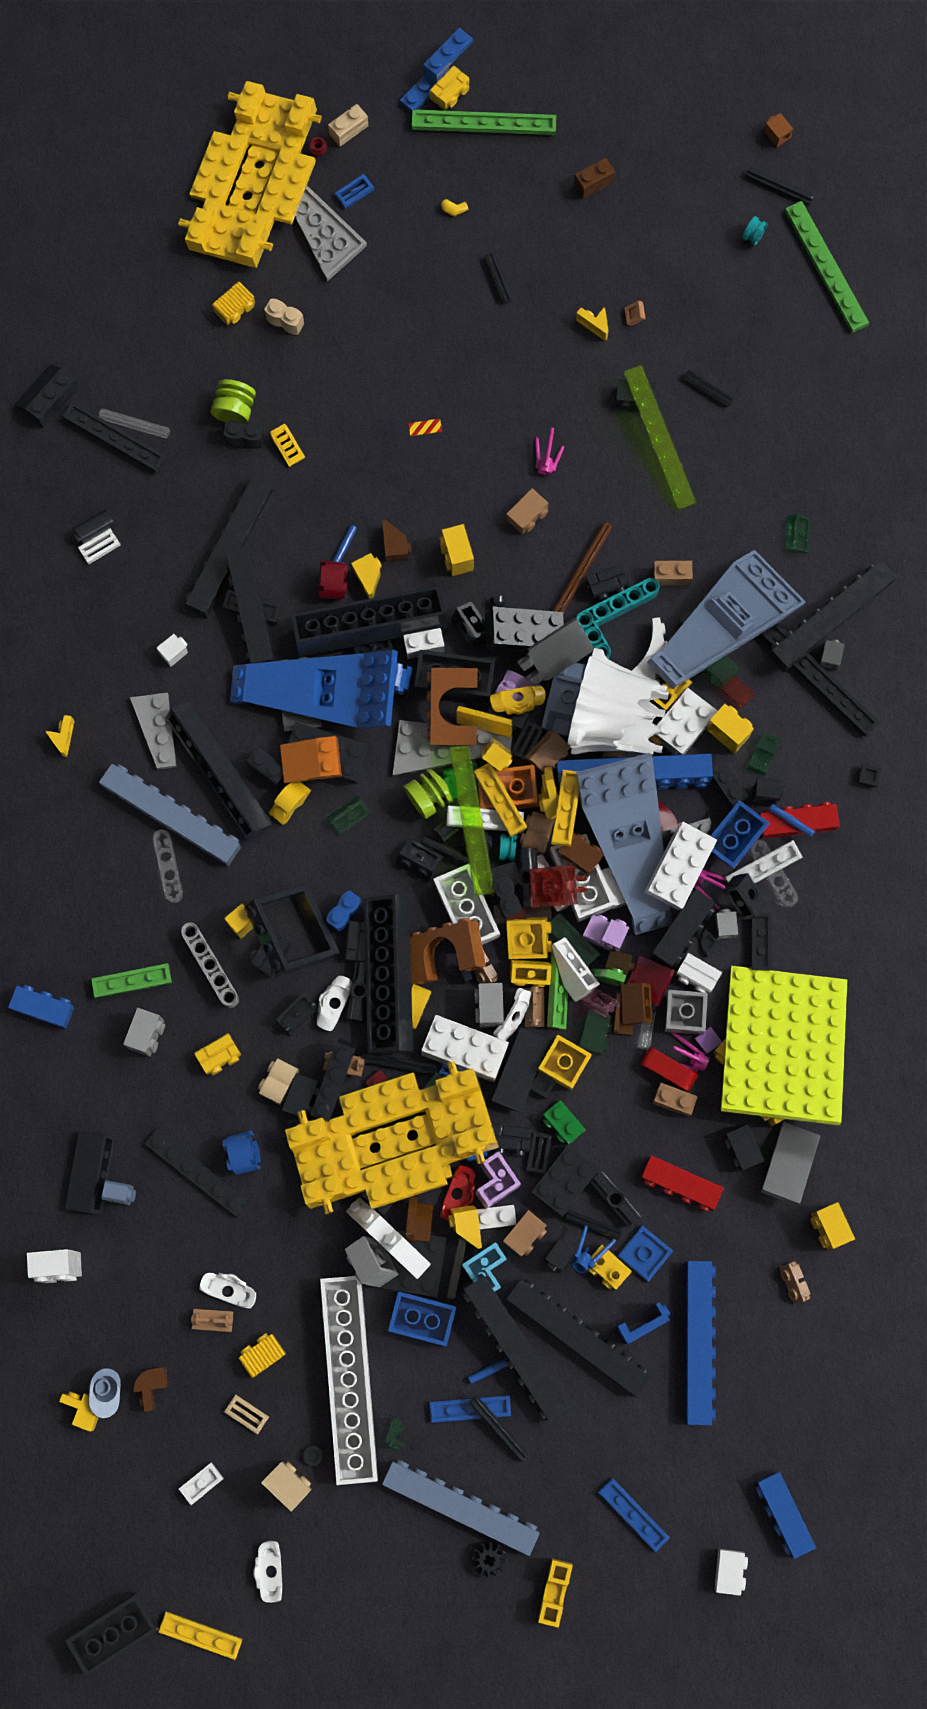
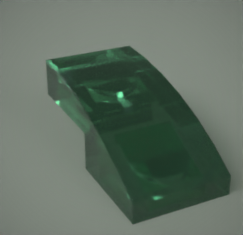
M763 731L747 769L765 776L781 739Z

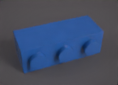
M23 985V987L16 986L8 1007L15 1012L65 1029L74 1010L70 1000L62 997L59 1000L54 999L52 994L41 991V994L34 992L33 987Z

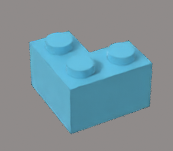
M495 1242L462 1265L471 1279L482 1273L495 1292L501 1287L490 1270L507 1259Z

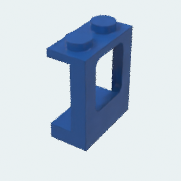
M660 1302L655 1303L653 1306L659 1316L631 1332L625 1322L617 1325L616 1329L624 1343L630 1344L669 1321L668 1316L671 1314L666 1305H661Z

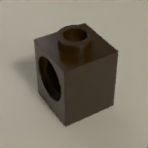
M611 949L605 969L617 968L622 970L626 976L628 973L632 974L635 962H632L633 956Z

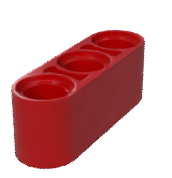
M649 1047L640 1062L647 1069L689 1092L698 1077V1074L652 1047Z

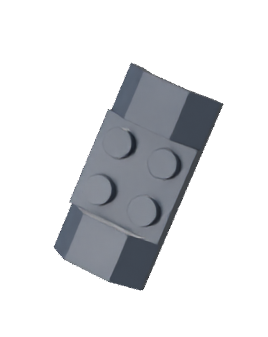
M574 663L554 676L542 729L547 732L556 731L560 736L569 737L576 702L587 664Z

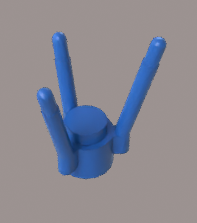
M584 1226L577 1251L574 1254L573 1269L579 1273H585L588 1268L592 1269L594 1264L612 1247L616 1240L613 1239L591 1260V1256L588 1254L589 1247L584 1252H581L588 1226Z

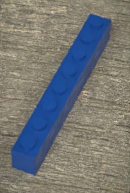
M686 1261L687 1425H712L716 1415L715 1408H712V1400H715L716 1396L715 1388H712V1380H715L716 1376L715 1367H712V1359H715L716 1356L715 1347H712V1339H715L716 1329L712 1327V1318L716 1316L715 1306H712V1298L716 1296V1288L712 1286V1278L716 1276V1268L712 1266V1261Z

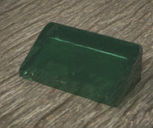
M797 513L787 517L786 551L809 553L810 517Z
M355 796L327 816V819L337 833L341 835L368 816L370 812L362 799Z

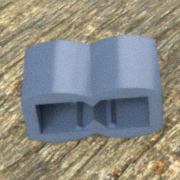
M105 1181L102 1200L130 1205L131 1202H134L136 1190H134L133 1186L114 1181Z

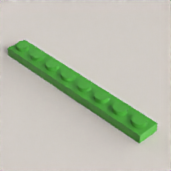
M413 110L412 130L555 135L556 115Z
M800 201L785 209L787 217L851 333L868 326L869 321L803 202Z

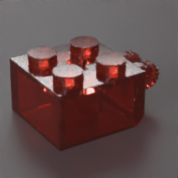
M575 865L530 869L533 908L578 904L577 893L587 892V887H576V881L586 880V875L576 876Z

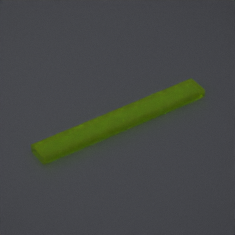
M642 365L624 371L678 510L695 504V498Z
M469 746L450 747L449 751L474 895L494 894L495 890Z

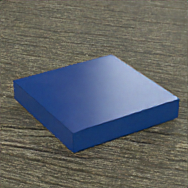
M642 1225L617 1257L649 1282L673 1250Z

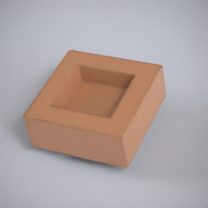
M636 301L625 307L627 325L633 326L646 319L643 302Z

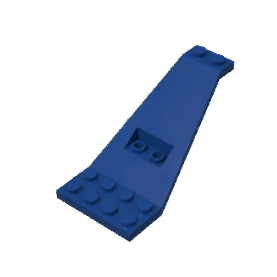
M387 650L352 655L233 666L230 703H252L360 729L391 726L398 652Z

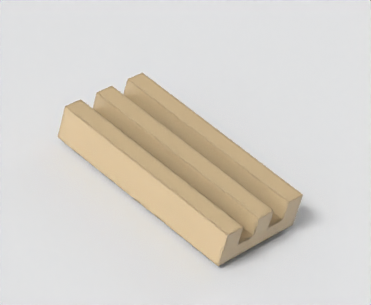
M237 1395L234 1396L225 1410L226 1414L256 1434H259L269 1416ZM235 1402H240L263 1418L262 1421L236 1405ZM233 1407L259 1426L257 1428L230 1410Z

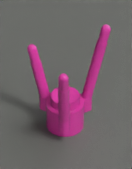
M554 428L550 429L546 456L542 457V460H540L539 438H535V468L538 469V473L543 475H552V472L556 471V466L564 450V446H561L554 462H552L553 459L550 458Z
M702 869L693 888L710 898L697 884L702 885L704 880L724 889L725 886L707 876L722 881L727 879ZM716 903L713 905L716 910L720 909Z
M671 1033L695 1052L691 1054L677 1046H673L674 1050L691 1058L690 1064L692 1066L682 1065L696 1073L698 1070L704 1071L710 1058L680 1035Z

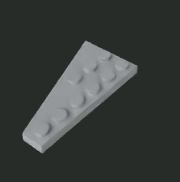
M306 186L295 218L327 281H329L367 246V243L320 197Z
M400 720L393 777L429 768L435 769L455 765L466 760L475 761V759L482 758L481 751L492 737L511 751L512 735L509 738L477 729L476 745H430V740H427V729H431V724Z

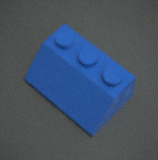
M739 800L711 835L717 841L710 854L722 863L735 868L770 823Z

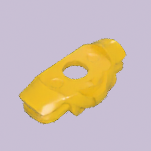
M527 686L500 691L490 696L491 706L495 712L506 711L507 714H524L527 711L533 710L534 706L544 703L545 690L542 686ZM515 693H521L523 699L515 701L512 696Z

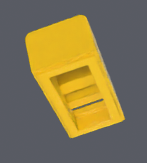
M286 424L270 432V438L289 467L305 458ZM287 439L290 440V441L286 442V443L283 444V445L280 444V443L284 442V441L287 440ZM293 445V448H292V449H290V450H288V451H286V452L284 451L285 449H287V448H289V447H291V446ZM295 452L298 453L297 455L293 456L292 458H290V459L288 458L289 455H291V454H293V453H295Z

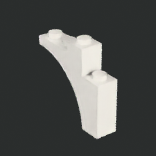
M660 617L652 619V639L649 650L639 665L632 670L658 683L659 679L655 678H661V676L653 670L647 661L662 651L668 643L663 638V634L666 632L665 625L661 623Z
M360 1197L350 1205L346 1212L417 1279L431 1265Z

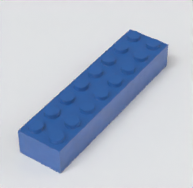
M711 754L652 757L657 790H667L668 787L686 789L687 786L705 788L712 780ZM628 758L557 761V791H560L563 770L579 772Z

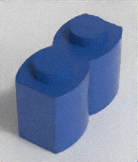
M350 890L344 893L339 900L338 906L333 908L328 914L327 924L338 933L342 932L348 926L350 918L360 910L361 898Z

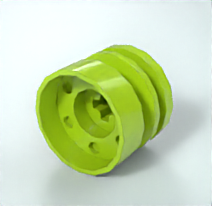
M220 380L215 393L217 398L213 400L211 415L225 423L237 421L247 424L251 414L249 407L253 405V399L256 395L255 390L239 381Z
M431 768L426 770L429 779L423 773L420 775L423 784L420 785L413 779L403 786L410 801L424 819H428L436 813L434 803H437L441 808L445 807L442 798L448 804L453 801L446 783Z

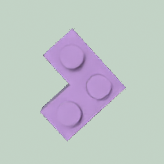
M597 914V916L592 915L582 939L608 951L612 949L619 952L629 929L626 926L627 923L619 919L615 921L611 919L608 922V919L600 914Z
M499 1151L480 1165L490 1181L477 1189L475 1194L485 1209H488L520 1187L521 1183Z

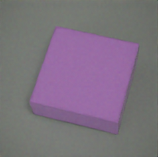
M711 1027L705 1031L704 1035H699L695 1038L706 1055L722 1043Z

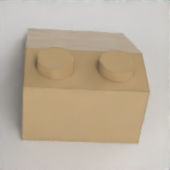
M282 1461L262 1481V1484L290 1511H293L312 1490L309 1487L311 1483L303 1475L300 1478L295 1473L297 1469L290 1462L285 1464Z

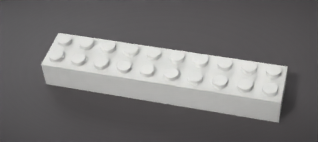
M356 1276L320 1279L337 1485L378 1481L362 1283L357 1280Z

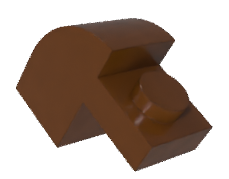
M166 1367L146 1370L139 1375L135 1382L134 1392L142 1391L139 1400L141 1408L144 1407V1412L155 1410L153 1389L168 1387Z

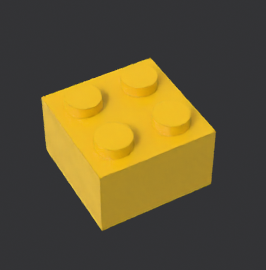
M464 524L443 529L442 537H439V544L442 554L445 555L447 571H451L452 576L474 571V557Z
M726 704L709 720L706 728L710 734L733 754L749 739L754 729L749 720L746 718L742 719L734 707L727 706Z
M557 1035L539 1066L538 1072L545 1074L562 1086L572 1090L592 1054Z
M838 1202L811 1213L812 1218H810L814 1229H818L821 1235L818 1238L823 1248L826 1247L827 1250H831L855 1240Z

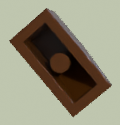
M382 520L386 562L408 560V554H411V542H407L406 536L387 520Z

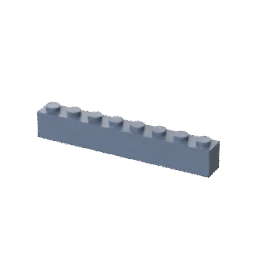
M119 764L118 766L110 765L99 782L103 788L229 867L241 849L238 843L239 840L230 834L226 836L222 833L223 830L215 824L210 826L201 815L194 816L190 813L191 810L183 804L181 806L175 804V799L167 794L165 796L158 793L160 790L150 784L148 787L143 783L144 780L135 774L133 776L127 773L128 770Z
M398 1459L397 1462H392L382 1485L530 1556L540 1534L536 1530V1525L527 1521L526 1524L518 1521L519 1517L508 1513L506 1516L500 1513V1508L492 1504L485 1506L481 1504L482 1499L471 1495L469 1498L463 1495V1490L455 1486L450 1489L444 1486L445 1481L436 1477L432 1480L426 1477L428 1473L418 1468L413 1471L408 1468L409 1464Z

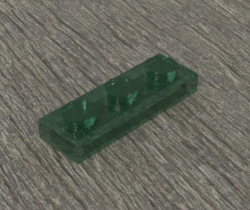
M560 913L551 921V933L558 941L566 938L587 967L600 956Z

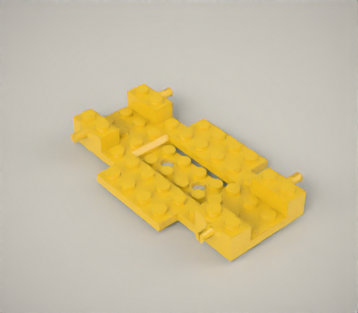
M246 81L240 94L231 92L228 94V100L237 102L234 111L237 121L231 135L213 132L190 191L191 198L205 201L203 208L197 207L191 221L180 218L178 225L188 228L185 241L189 250L257 268L263 250L271 251L273 248V243L267 242L274 221L291 225L293 223L316 162L314 157L300 153L312 121L320 123L322 117L321 115H316L317 108L314 98L296 94L295 100L265 93L263 85ZM250 145L251 148L248 150L247 159L245 161V164H243L242 166V172L240 174V177L236 181V187L233 192V195L230 197V203L228 206H226L227 198L233 186L234 180L238 173L244 154L246 152V149L249 148ZM263 161L265 164L259 169L255 167V163ZM250 192L253 194L251 199H243L245 193Z
M451 1061V1063H447L450 1074L435 1080L436 1085L419 1090L415 1074L410 1073L340 1096L339 1099L344 1115L331 1119L329 1122L323 1118L308 1121L305 1110L297 1112L300 1124L286 1129L285 1132L297 1163L305 1204L310 1209L323 1205L325 1214H329V1212H333L331 1202L366 1191L370 1207L375 1209L448 1185L443 1165L474 1155L476 1156L477 1164H481V1161L482 1163L486 1162L483 1152L498 1148L499 1146L474 1069L457 1071L455 1061ZM420 1112H426V1115L416 1116L414 1119L398 1122L395 1125L383 1129L380 1128L377 1131L359 1135L352 1139V1136L356 1133ZM411 1130L418 1132V1137L414 1141H410L407 1138V1134ZM379 1143L381 1146L380 1151L372 1153L370 1151L371 1144Z

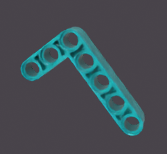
M648 578L577 615L576 619L578 622L581 619L589 621L587 625H582L580 622L579 624L587 637L590 635L597 636L598 640L589 641L593 648L602 649L607 654V659H610L611 649L599 626L654 599L658 595L660 586L657 580ZM652 586L655 588V591L649 592L646 590V587ZM635 594L639 599L632 600L629 596ZM618 602L622 607L615 608L612 604ZM603 611L606 615L599 617L596 612Z

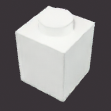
M175 634L157 647L158 653L170 667L188 653L186 649L187 643L181 636L177 638Z

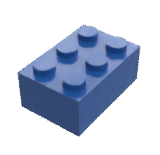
M398 1292L388 1331L447 1346L456 1307Z

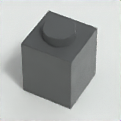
M835 639L826 640L819 664L823 668L837 671L841 664L845 644Z

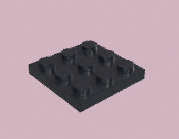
M396 1230L406 1240V1231ZM430 1235V1242L428 1243L407 1241L431 1264L418 1279L387 1251L399 1275L378 1288L437 1297L447 1238Z

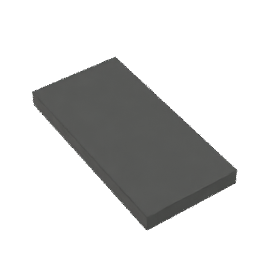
M783 1122L761 1192L799 1206L820 1135Z

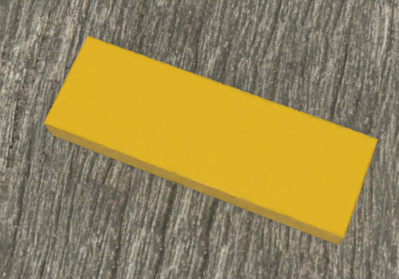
M458 706L456 710L458 724L476 725L477 729L509 738L512 735V720L462 706Z

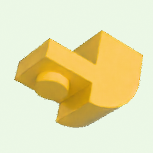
M688 679L674 689L667 683H663V686H667L666 692H669L668 699L660 698L653 700L668 711L692 682Z
M300 781L289 783L275 799V804L269 814L281 824H286L295 809L304 803L311 790Z
M71 1391L68 1394H62L59 1402L78 1409L72 1425L90 1432L94 1431L99 1417L93 1414L90 1409L89 1394L84 1393L82 1400L79 1399L81 1395Z

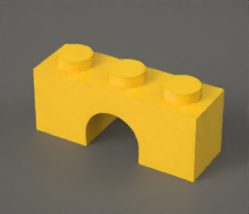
M552 1558L538 1623L559 1628L565 1592L572 1571V1563Z

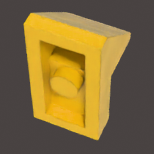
M580 308L576 314V321L606 341L608 325L605 308L601 310L597 317L591 311Z
M64 715L63 721L61 720L59 723L60 733L46 731L63 757L68 755L74 726V719L72 716Z

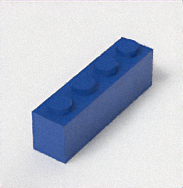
M776 1471L756 1481L758 1485L755 1487L759 1498H764L767 1504L764 1506L769 1518L773 1517L776 1523L773 1527L778 1537L782 1536L785 1542L782 1546L787 1556L791 1555L792 1558L796 1559L816 1549L781 1473Z

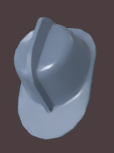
M112 1369L99 1370L94 1374L89 1383V1406L92 1413L100 1418H108L115 1414L120 1402V1377Z

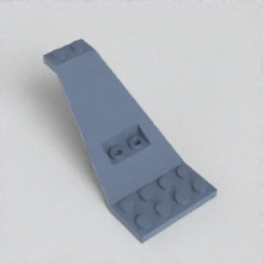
M753 550L736 560L662 651L652 656L647 663L674 689L803 607L806 602Z
M647 753L576 772L581 807L629 909L635 935L672 925L670 906L644 893L664 853L652 755Z

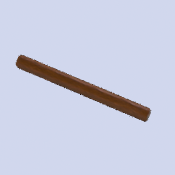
M603 522L553 611L564 613L612 529L611 524Z

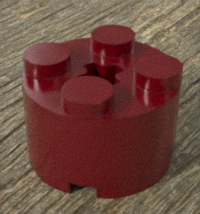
M321 561L318 598L336 600L345 598L347 582H343V580L346 579L348 564H344V562Z

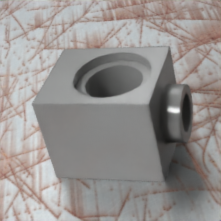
M730 909L719 910V913L715 915L717 939L736 938L738 936L736 912H731Z

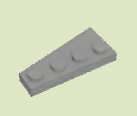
M168 693L130 697L157 769L177 767L173 730L165 719L170 711Z

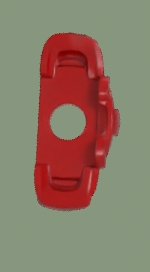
M460 1165L454 1173L440 1213V1217L445 1221H448V1215H451L450 1209L472 1204L475 1188L473 1184L475 1172L472 1169ZM455 1188H459L462 1191V1197L458 1200H455L451 1195L452 1190Z

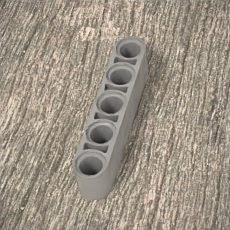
M186 923L181 929L183 938L222 1004L227 1008H234L239 1002L238 994L199 928L194 923ZM193 928L196 930L194 936H186L188 929ZM198 945L205 946L203 953H196ZM209 961L215 962V966L211 970L205 968L206 963ZM219 977L225 979L222 986L215 985V981ZM227 994L235 996L231 1003L225 1002Z

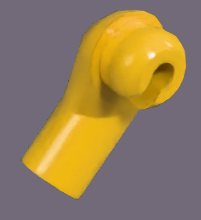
M447 199L441 202L442 210L451 216H456L469 210L466 202L458 205Z

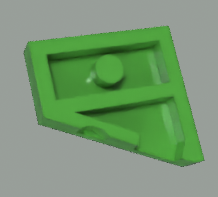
M612 968L611 970L589 969L598 981L621 988L626 978L623 971L617 968Z

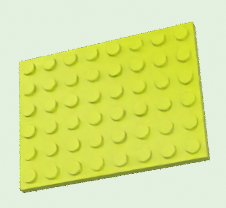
M731 966L721 1111L831 1125L841 1124L847 997L846 979L780 971L752 970V968Z

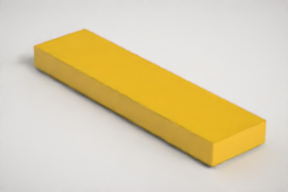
M487 763L473 771L509 835L513 837L527 829V825L492 765Z
M563 770L551 841L553 845L571 847L579 797L577 771Z
M167 1611L159 1629V1633L236 1660L243 1640L242 1638Z

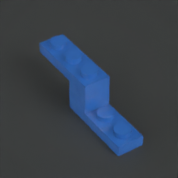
M459 27L423 64L424 76L400 99V104L411 113L413 110H418L429 99V90L449 71V66L473 43V38Z

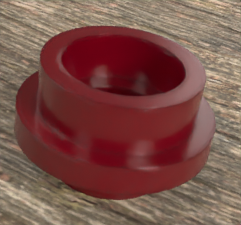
M316 137L311 140L309 150L314 155H323L327 150V143L324 139Z

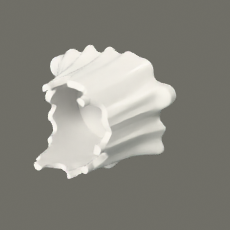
M594 648L592 657H589L571 723L568 745H571L570 748H572L571 754L596 751L643 754L661 753L663 746L655 745L648 739L661 732V729L652 724L656 716L664 718L666 710L658 709L650 700L660 698L667 700L669 692H666L667 686L660 685L653 679L610 661L602 649Z

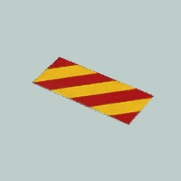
M440 419L408 423L410 436L442 432Z

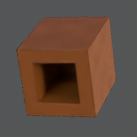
M779 113L775 117L771 116L766 121L764 133L776 147H779L791 138L793 128L782 114Z

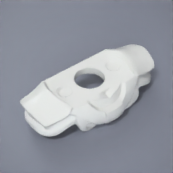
M337 976L331 986H328L324 993H321L319 996L317 1025L322 1029L332 1031L351 991L352 981L349 978ZM332 998H338L341 1002L340 1007L337 1009L331 1008L329 1001Z
M522 988L517 989L514 997L515 1003L504 1023L499 1025L494 1031L495 1037L506 1041L522 1022L529 1006L530 991ZM517 1012L514 1020H512L513 1014Z
M207 1273L201 1280L199 1289L210 1296L244 1308H251L255 1303L256 1292L246 1286V1283L234 1274L219 1273L217 1275ZM225 1286H231L234 1293L230 1297H225L222 1294V1289Z
M267 1541L260 1545L253 1569L257 1589H260L261 1598L265 1602H278L282 1597L281 1554L278 1542ZM270 1565L277 1569V1574L274 1578H270L266 1574V1569Z

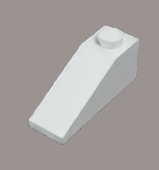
M566 938L552 945L563 985L574 1001L577 1002L592 992L599 985V982Z

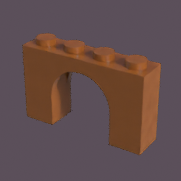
M431 668V672L427 671V683H431V691H427V702H431V710H427V721H431V729H427V740H430V745H476L477 726L452 725L446 722L440 715L439 701L441 696L451 688H477V668Z
M461 918L455 924L453 922L442 924V928L432 927L426 929L425 933H411V984L423 985L438 980L434 953L437 945L445 938L449 939L456 949L460 971H472L486 967L478 921Z

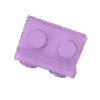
M507 670L496 692L533 685L526 677ZM515 693L512 698L515 701H521L523 695Z

